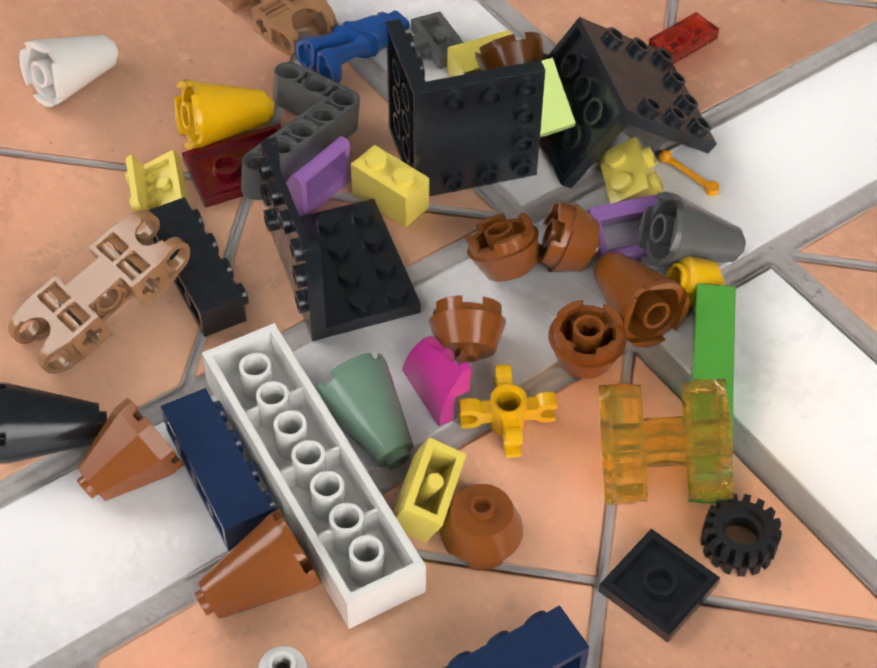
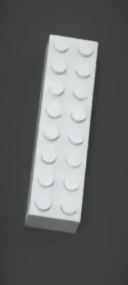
M275 323L203 352L202 358L209 387L216 399L222 403L228 420L237 431L244 448L254 462L259 474L348 629L425 593V563Z

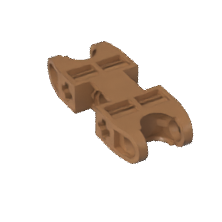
M219 0L233 13L245 6L252 10L254 31L272 47L287 55L296 53V43L301 40L298 35L299 33L311 31L319 35L333 33L337 25L335 14L326 0Z
M148 210L136 211L113 225L88 247L96 260L67 285L55 275L32 294L12 316L8 325V332L19 344H27L35 339L39 341L47 337L43 342L45 345L38 354L37 361L39 366L49 374L66 371L85 359L112 335L104 321L134 296L145 306L174 281L188 263L191 251L189 245L179 237L169 238L165 242L161 240L152 245L154 242L152 239L156 236L160 227L159 219ZM148 221L147 226L137 233L138 227L143 222ZM106 242L111 243L113 245L114 250H112L106 244ZM177 249H179V252H178V254L175 256V258H173V259L170 260V261H167V260L171 257V255H172ZM145 281L153 287L151 290L146 286ZM49 291L57 298L55 301L47 294ZM34 320L26 330L19 333L21 327L26 322ZM88 332L95 339H89L85 333ZM62 351L61 356L57 360L49 363L52 357Z

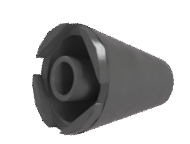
M666 191L658 193L654 198L659 200L654 207L647 206L643 213L639 226L638 243L639 247L645 248L647 257L642 256L644 262L651 266H671L674 263H679L687 256L710 259L716 263H731L737 260L745 250L746 240L740 227L674 193Z

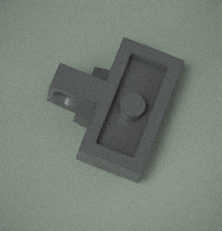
M440 11L411 19L410 29L414 34L415 56H421L424 60L432 58L439 69L447 67L448 47L464 43Z

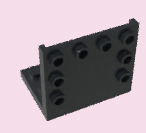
M579 17L544 59L553 58L576 123L574 127L540 137L562 186L572 189L628 124L707 154L717 145L710 132V124L701 116L697 108L698 102L689 94L685 86L686 80L677 72L672 63L674 61L672 55L664 48L658 47L656 49L647 45L640 38H629L613 27L605 28Z
M400 19L386 21L388 128L401 161L429 178V197L537 175L545 82V67L542 61L537 60L425 81L423 60L421 56H415L412 34L405 32Z
M276 137L261 140L263 157L257 158V165L261 179L265 180V184L260 185L265 207L268 206L267 210H263L264 222L267 231L271 232L294 292L298 312L303 316L312 341L421 313L420 300L375 199L300 217L280 169Z

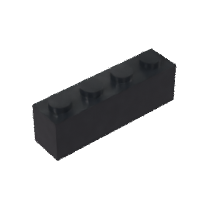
M185 197L148 210L160 222L159 230L152 239L154 241L152 244H156L161 240L165 242L169 238L179 237L190 247L188 263L173 282L203 336L206 337L245 322L246 313L244 305L249 304L246 290L242 283L235 284L231 265L226 257L221 259L218 255L219 248L213 234L205 233L204 222L197 208L192 210ZM177 249L167 261H170L173 258H175V256L179 252V249Z

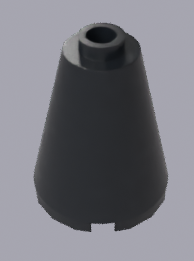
M0 382V464L14 463L89 446L107 421V411H99V403L8 382Z

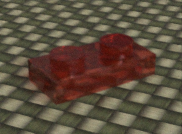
M695 12L649 38L648 45L656 49L661 47L667 50L674 59L672 63L675 64L718 39L719 28Z

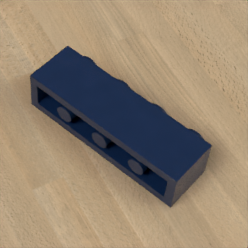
M204 388L160 407L165 429L229 552L270 513L277 510L271 493L268 490L261 491L258 485L261 480L254 462L251 459L245 461L241 453L244 452V448L235 429L228 430L225 424L228 422L222 403L219 400L213 402L207 389Z
M559 605L548 612L541 610L534 613L525 621L524 625L511 632L505 630L495 634L485 646L472 653L465 651L458 654L444 668H586L590 647Z

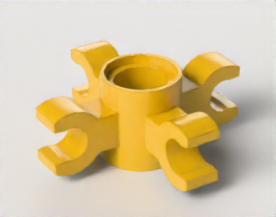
M510 364L494 365L496 376L494 377L495 389L491 394V400L480 401L475 398L459 400L461 411L459 412L460 426L463 429H471L481 424L489 423L491 429L496 434L503 436L505 458L522 457V430L525 426V420H536L542 423L556 421L555 409L558 406L556 394L554 392H543L534 397H527L522 388L513 385Z

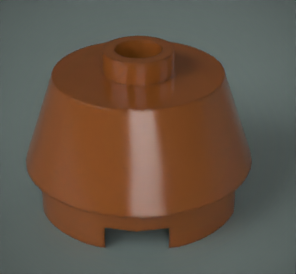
M560 202V204L554 203L543 223L547 227L543 235L542 244L538 243L537 263L547 267L549 272H582L588 266L591 259L595 258L599 250L600 222L576 202H571L570 204Z
M504 213L497 214L476 224L478 232L474 235L466 236L469 246L467 255L489 280L495 282L513 280L527 274L537 264L539 231L532 224L529 215L520 213L519 219H506Z
M462 295L446 297L436 302V309H434L433 316L429 319V325L433 337L440 342L443 348H449L453 351L455 360L470 363L489 358L495 354L506 325V319L502 316L501 303L494 299L483 297V304L462 302Z
M583 300L571 302L561 308L557 313V317L551 323L548 332L550 346L560 366L567 373L578 378H595L607 372L621 356L627 343L626 332L623 329V320L612 307L604 303L603 308L594 305H583Z
M474 484L462 489L451 501L443 526L439 529V532L449 554H453L458 559L468 562V567L471 569L486 570L503 564L504 559L515 552L523 537V522L516 507L503 490L489 484Z

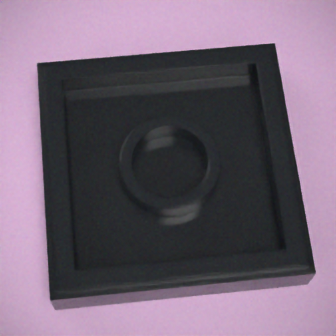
M650 529L599 584L598 592L668 643L718 586L720 577L653 529Z

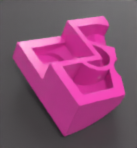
M431 335L423 338L411 350L404 362L402 371L437 425L441 426L453 421L455 397L469 391L472 368L466 361L456 365L453 351L449 348H443L440 342Z

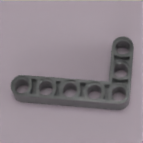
M285 62L275 67L273 100L277 105L299 115L267 138L276 137L278 141L280 169L285 182H287L294 173L340 136L348 138L358 129L360 96L355 91L299 64ZM261 143L242 158L241 191L244 196L253 200H263L260 185L265 184V180L261 179L257 165V158L263 157Z

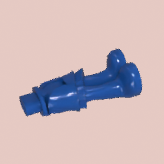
M396 10L390 13L378 12L377 16L370 15L355 21H345L342 25H336L333 33L305 37L296 43L297 58L303 67L310 70L316 68L318 74L340 83L342 80L341 66L355 57L369 59L387 48L386 21L400 19L405 31L410 28V24L407 18Z

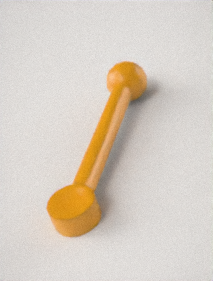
M669 150L660 151L658 157L662 163L671 164L705 188L704 191L707 195L715 196L718 194L719 184L717 182L705 180L673 158Z

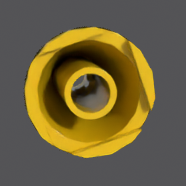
M188 79L180 80L176 88L182 87L181 95L174 98L176 124L179 135H186L189 143H183L184 147L188 150L202 148L266 125L270 117L274 115L273 100L270 96H267L264 90Z

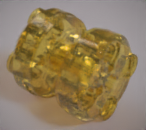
M725 378L694 379V381L682 382L683 416L643 418L641 384L615 383L599 385L605 505L636 504V502H648L646 468L686 466L690 500L716 501L732 500L734 498L732 465L733 429L728 407Z

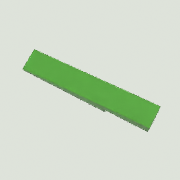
M697 284L693 304V349L690 371L688 502L716 504L717 500L721 497H724L726 502H728L729 495L731 494L736 287Z

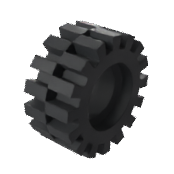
M736 493L729 495L728 502H726L724 497H721L717 500L715 506L712 504L705 517L700 539L701 545H704L703 553L705 557L713 555L711 564L717 568L723 563L725 565L724 573L730 575L732 568L738 569V576L745 577L748 568L753 576L760 572L761 566L764 569L770 566L782 536L780 518L774 519L776 511L772 507L764 510L765 501L758 498L756 504L751 503V495L744 494L742 501H738ZM729 526L745 527L756 535L757 541L752 544L737 543L725 534V529Z

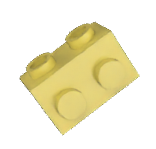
M636 136L604 151L599 157L610 204L656 195L664 191L663 183L657 172H654L653 167L657 166V160L649 146L644 148Z
M174 150L144 165L133 154L126 157L127 172L125 173V178L130 186L131 197L129 198V204L133 212L150 210L185 197L189 204L181 157Z

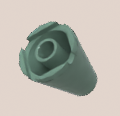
M364 353L335 367L330 371L333 379L325 386L320 380L315 387L335 421L378 466H388L390 469L404 464L410 458L409 452L414 445L387 361L383 355L378 353L377 358L374 359L371 353Z

